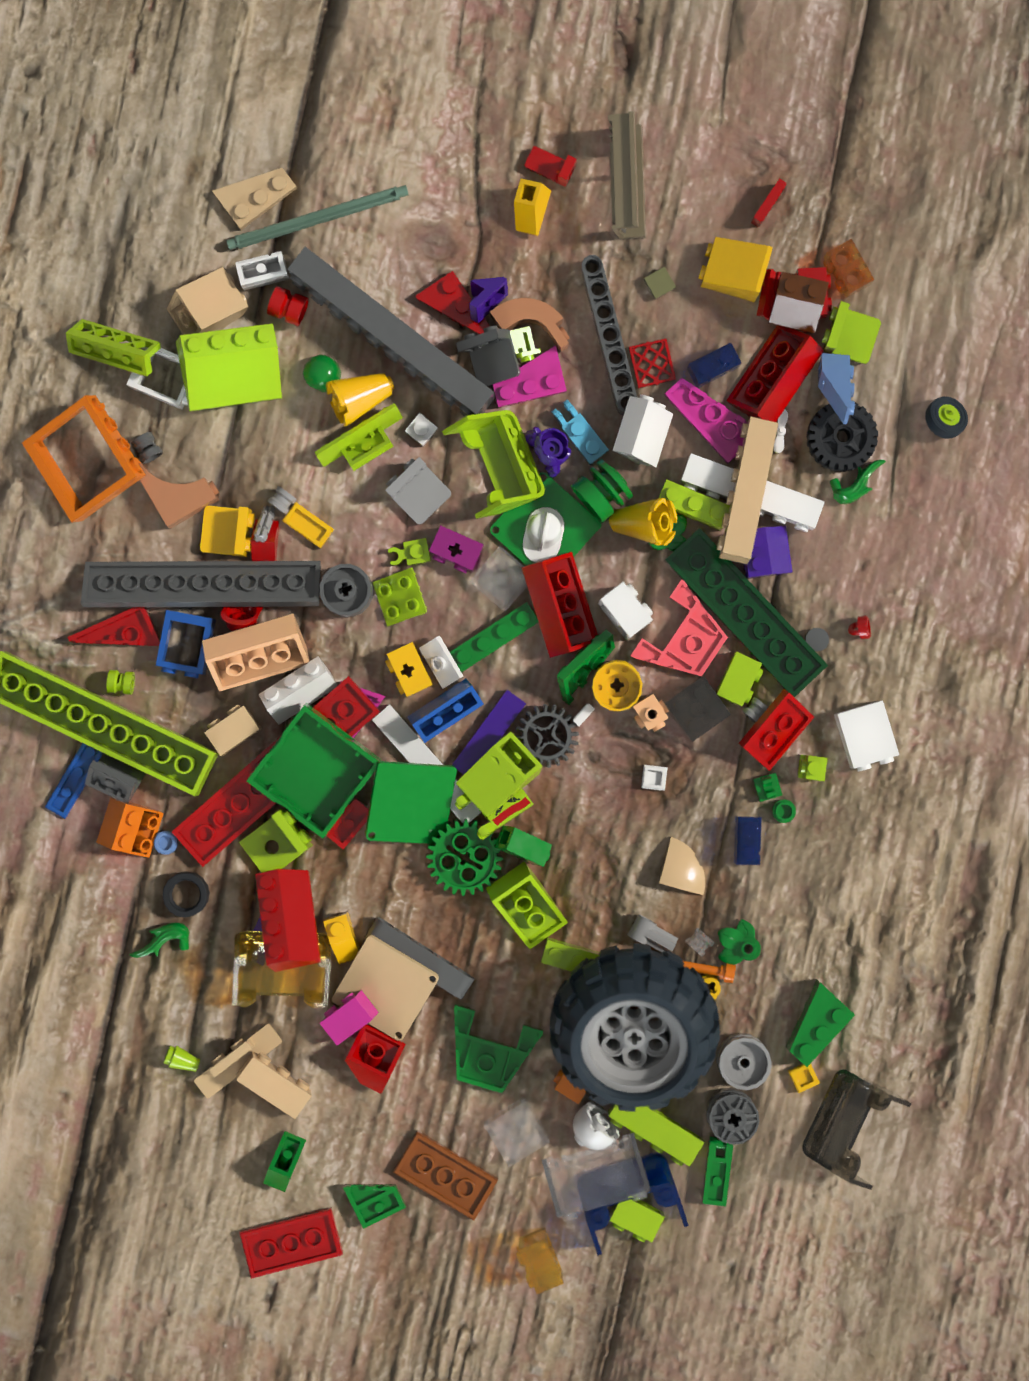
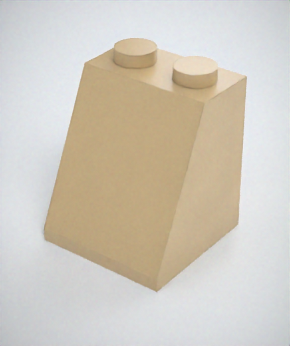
M222 267L176 289L167 306V311L181 333L186 335L222 330L242 317L248 305L245 296L236 288L233 277Z

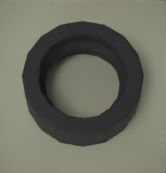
M186 871L174 875L167 881L162 897L164 905L169 912L186 918L196 915L205 908L210 892L208 884L203 877ZM180 881H191L199 888V901L191 908H181L173 900V889Z

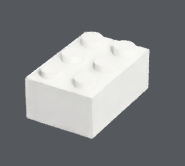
M622 582L601 598L598 605L627 641L653 620L651 618L653 612L645 602L640 604L636 598L638 593L630 583L626 585Z

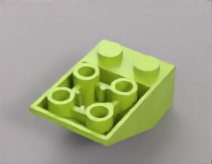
M510 731L486 752L456 782V785L483 815L488 818L540 774L543 765Z

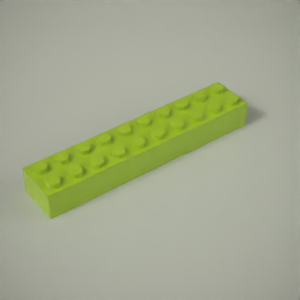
M0 651V704L193 796H199L219 755L218 752L9 652Z

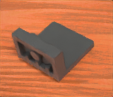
M103 753L98 762L93 760L90 764L85 785L128 804L147 773Z

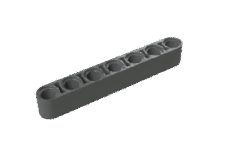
M589 255L582 262L581 274L615 406L618 413L624 416L626 409L622 408L621 401L629 399L630 396L637 397L603 262L598 256ZM589 263H594L598 266L597 272L590 273L586 270L585 266ZM594 286H601L604 289V293L597 296L592 293L591 289ZM605 308L610 312V316L600 318L597 311ZM606 331H612L615 333L616 338L613 341H607L604 339L603 334ZM611 354H619L622 361L618 364L611 363L609 360ZM623 376L627 379L628 384L624 387H619L615 383V378Z

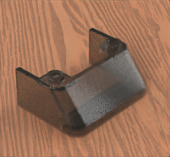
M844 1069L839 1070L834 1075L803 1141V1153L848 1183L871 1190L873 1185L857 1176L861 1159L856 1152L851 1150L870 1108L883 1111L889 1106L891 1100L908 1107L912 1103L853 1072Z

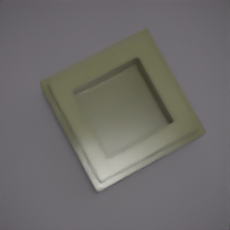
M665 267L644 278V282L655 300L676 289Z

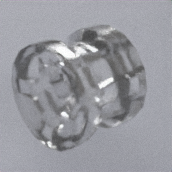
M698 927L694 930V935L685 940L701 957L705 955V950L708 947H712L715 944Z

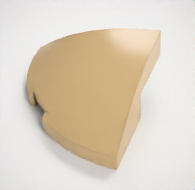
M671 837L658 883L704 895V870L695 857L694 851L682 841Z

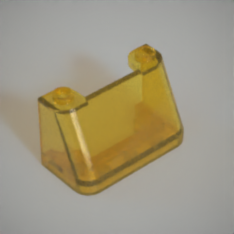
M244 931L236 934L234 940L232 1006H250L256 1001V995L304 996V1002L312 1008L328 1007L331 949L328 936L323 933H317L321 962L274 972L266 966L262 932Z

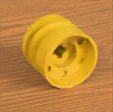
M612 660L598 668L593 677L592 689L595 699L601 706L611 711H623L637 703L642 693V681L639 672L633 665L622 660ZM616 678H619L621 683L624 682V686L620 687V691H615V688L610 686Z

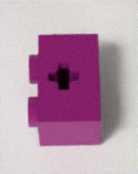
M440 525L429 553L433 554L432 559L442 564L449 561L455 564L454 569L466 574L468 570L473 572L484 544ZM456 545H459V550L462 553L461 555L456 554L455 557H453L452 552L449 549L450 547L455 548Z

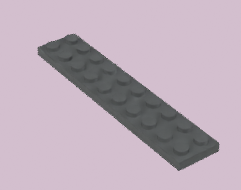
M321 561L85 562L81 605L82 607L319 606Z

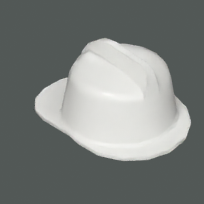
M542 507L535 510L529 516L523 538V549L525 555L533 562L537 563L556 557L559 552L564 532V521L556 510Z

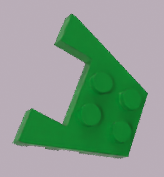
M455 1004L457 1080L503 1093L519 1070V1067L543 1035L544 1030L523 1024L517 1047L508 1046L469 1034L476 1010Z

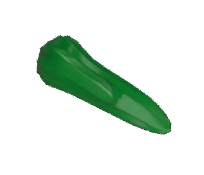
M874 461L864 469L858 467L856 480L847 488H841L838 478L830 480L833 498L838 503L846 505L870 492L872 488L867 487L868 479L886 461Z
M170 923L149 931L154 934L152 940L143 948L129 955L139 958L155 953L158 956L162 945L171 939H179V949L186 951L189 949L190 932L185 924Z

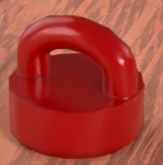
M858 616L857 622L852 623L848 627L849 634L853 636L859 635L861 640L870 639L871 627L868 616Z

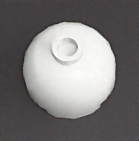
M592 1101L583 1105L576 1113L573 1120V1131L575 1133L574 1138L580 1146L597 1151L611 1146L620 1135L617 1126L602 1115L606 1113L604 1108Z

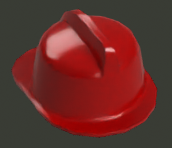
M223 607L220 616L231 631H236L256 625L263 607Z

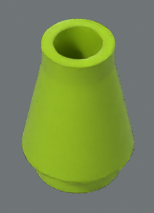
M177 1045L176 1047L169 1046L163 1064L168 1065V1068L196 1072L200 1063L199 1058Z

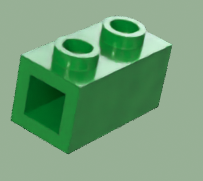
M503 825L495 848L532 865L542 867L548 861L552 844L518 828Z

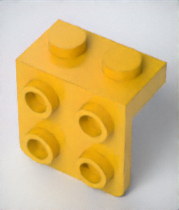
M206 506L203 515L200 550L204 553L247 557L248 551H251L250 528L254 526L252 510L248 507H239L237 509Z

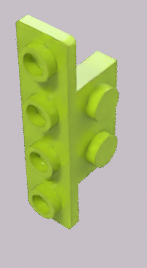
M393 403L390 406L384 407L369 419L363 420L351 430L342 433L335 440L323 445L315 451V455L322 466H326L344 455L352 470L355 471L394 447L384 430L403 417L396 404Z

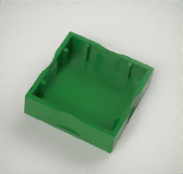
M306 703L248 778L247 782L273 802L288 809L298 821L323 839L343 814L354 796L375 772L377 762L382 761V759Z

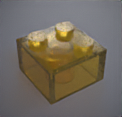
M544 1227L520 1237L519 1246L516 1247V1254L521 1267L526 1266L525 1277L530 1289L535 1288L536 1293L539 1294L564 1284L563 1271L546 1228Z

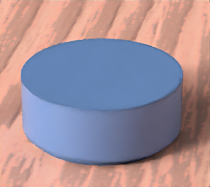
M162 831L154 839L155 849L164 855L173 853L179 844L178 839L171 831Z

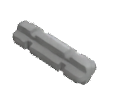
M266 505L262 508V514L259 517L257 528L254 532V540L256 542L260 541L263 543L267 540V534L270 531L272 520L275 516V508L272 506L268 507Z

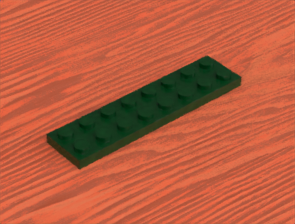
M698 528L664 561L685 581L691 590L747 650L762 663V666L776 681L795 697L828 665L730 560L719 558L720 550H717V546Z

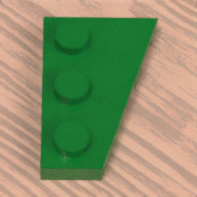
M608 630L595 636L591 644L584 650L579 651L575 659L568 665L563 666L557 674L562 700L566 704L570 705L574 700L572 694L578 687L583 689L587 684L586 679L591 670H598L615 648L613 634Z

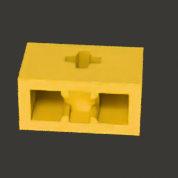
M413 642L387 654L389 659L385 661L390 673H396L398 681L395 684L401 695L405 693L406 697H410L433 686ZM406 664L409 667H414L411 677H408L406 674L402 675V671L405 670L404 665Z

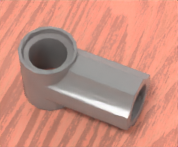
M638 914L627 934L634 940L642 944H648L661 953L665 952V950L672 952L678 940V937L659 928L656 923Z

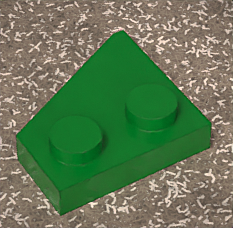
M347 1184L343 1187L363 1229L406 1208V1204L396 1184Z

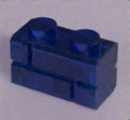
M729 343L689 363L687 370L695 386L700 388L726 375L728 371L731 372L739 368L742 363L732 343Z
M735 816V864L760 865L759 852L761 851L762 817Z

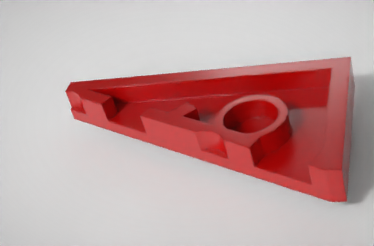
M453 271L415 296L417 301L423 302L440 314L446 315L454 322L469 328L477 334L484 333V329L490 327L485 318L479 323L471 320L469 303L472 299Z
M133 607L67 637L71 643L137 646L160 645L159 635L146 607Z

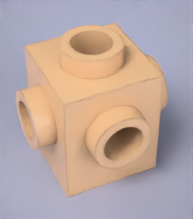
M654 694L632 706L637 714L634 719L640 729L645 727L647 731L652 729L655 732L666 725L664 721L668 719L666 713L669 710L662 700L658 701ZM649 710H653L655 712V717L653 719H650L648 717Z

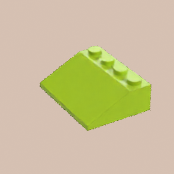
M273 323L180 335L177 339L176 347L189 412L282 398L278 346Z

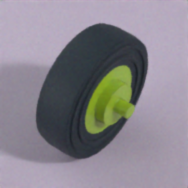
M942 396L935 399L927 407L925 420L929 429L935 435L951 439L964 431L968 423V415L964 406L952 397Z

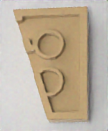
M279 168L213 190L212 192L240 230H242L295 191L297 187L284 169Z

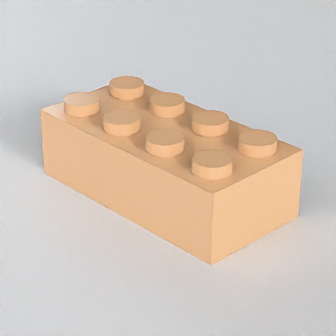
M294 614L202 641L205 661L219 692L294 670L309 662L307 647Z

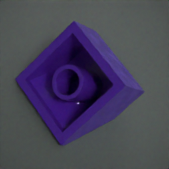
M786 526L757 528L751 559L747 564H744L745 577L747 579L793 573Z

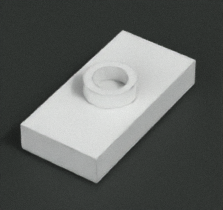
M440 636L419 648L442 689L463 677Z

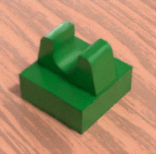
M776 773L752 779L759 802L783 795Z

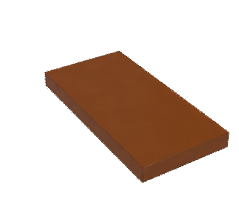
M418 1130L393 1170V1173L473 1221L498 1181V1178Z

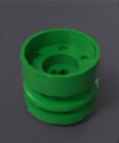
M600 459L596 465L601 473L593 467L589 469L594 480L590 481L586 477L581 476L570 487L585 507L603 523L614 514L610 504L611 501L622 507L624 502L619 494L626 500H630L633 494L620 473Z

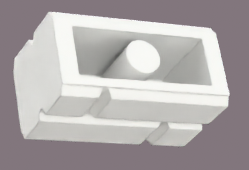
M281 251L271 253V256L267 254L235 262L240 284L244 291L289 280L285 258Z

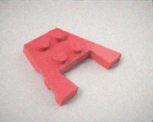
M681 579L669 598L687 609L689 613L663 651L642 638L630 657L702 677L728 637L706 611L699 599L692 593L685 581Z

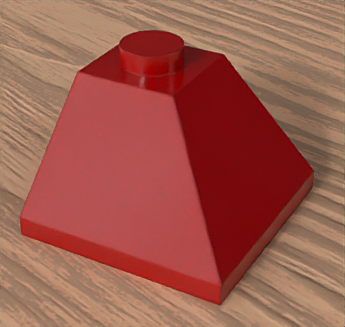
M366 1024L360 1029L345 1062L360 1084L381 1094L406 1044Z

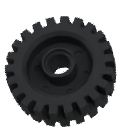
M855 403L854 414L849 415L847 424L842 423L830 404L821 408L810 421L806 433L807 447H809L811 456L823 468H828L834 472L851 471L863 465L874 453L878 442L876 421H873L871 413H868L867 409L863 406L860 407L858 403ZM838 431H844L847 434V442H840L837 439L836 434Z

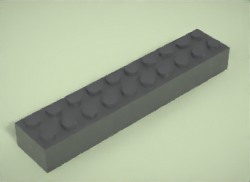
M307 247L302 249L288 267L291 275L290 279L295 287L302 292L305 289L309 291L308 293L311 295V298L320 306L326 304L330 310L329 312L338 320L344 318L352 331L358 335L362 332L367 338L366 341L376 349L379 347L383 348V351L386 353L385 355L394 363L401 362L405 367L404 370L415 378L418 375L426 388L432 392L435 389L440 392L441 399L450 406H453V404L457 405L464 417L484 413L494 401V391Z

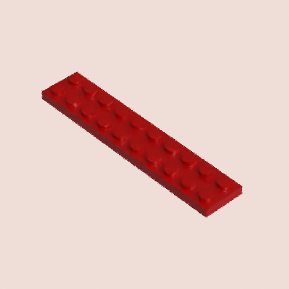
M350 676L313 707L351 737L380 712ZM278 739L172 831L174 836L202 867L276 804V802H273L249 784L247 780Z

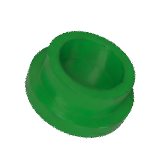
M782 799L773 805L772 814L778 822L788 823L794 819L796 808L791 801Z

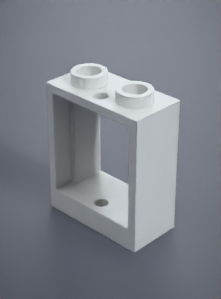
M162 348L150 358L152 363L154 356L158 355L180 365L177 354ZM131 372L126 384L131 389L183 410L184 405H188L184 384L176 400L142 386L146 376Z

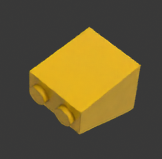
M715 237L714 242L708 243L705 257H709L707 266L702 265L698 277V279L702 280L700 287L755 302L762 287L773 247Z

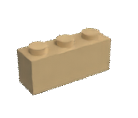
M252 1052L236 1074V1081L296 1119L312 1096L309 1089L310 1085L300 1078L298 1080L290 1076L291 1073L283 1066L279 1065L277 1068L271 1064V1059L265 1054Z

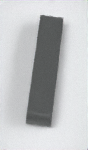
M379 917L375 919L365 935L366 939L369 935H374L437 973L439 980L436 984L459 999L464 997L475 980L459 967ZM430 976V980H436L434 976Z

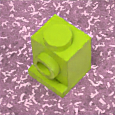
M800 754L797 778L825 781L827 758Z

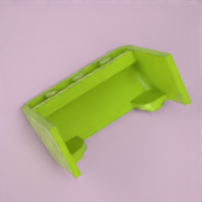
M502 410L468 415L442 431L443 435L460 433L464 445L470 449L479 448L495 491L487 495L488 507L476 513V519L504 513L544 495L545 488L519 421L513 412Z

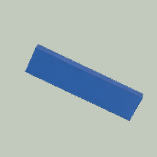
M82 743L45 807L66 819L86 786L85 781L90 764L93 760L98 762L103 752Z

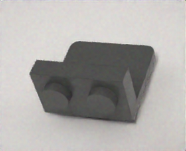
M490 326L484 329V333L465 335L464 340L456 343L458 352L470 353L476 378L487 387L520 375V368L509 329H499L497 326Z

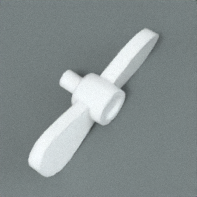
M785 409L778 418L777 436L773 448L777 454L781 453L784 449L785 425L788 419V412Z

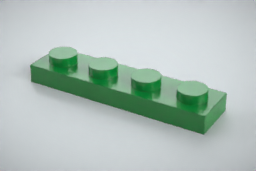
M526 602L452 650L450 654L462 673L539 623L538 619Z

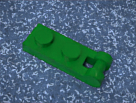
M709 1136L702 1203L726 1207L733 1145L724 1143L713 1136ZM716 1149L724 1150V1156H716Z

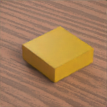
M801 1064L788 1070L798 1093L820 1084L811 1064L808 1067Z

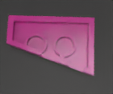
M556 346L520 367L519 376L493 384L498 408L567 392Z

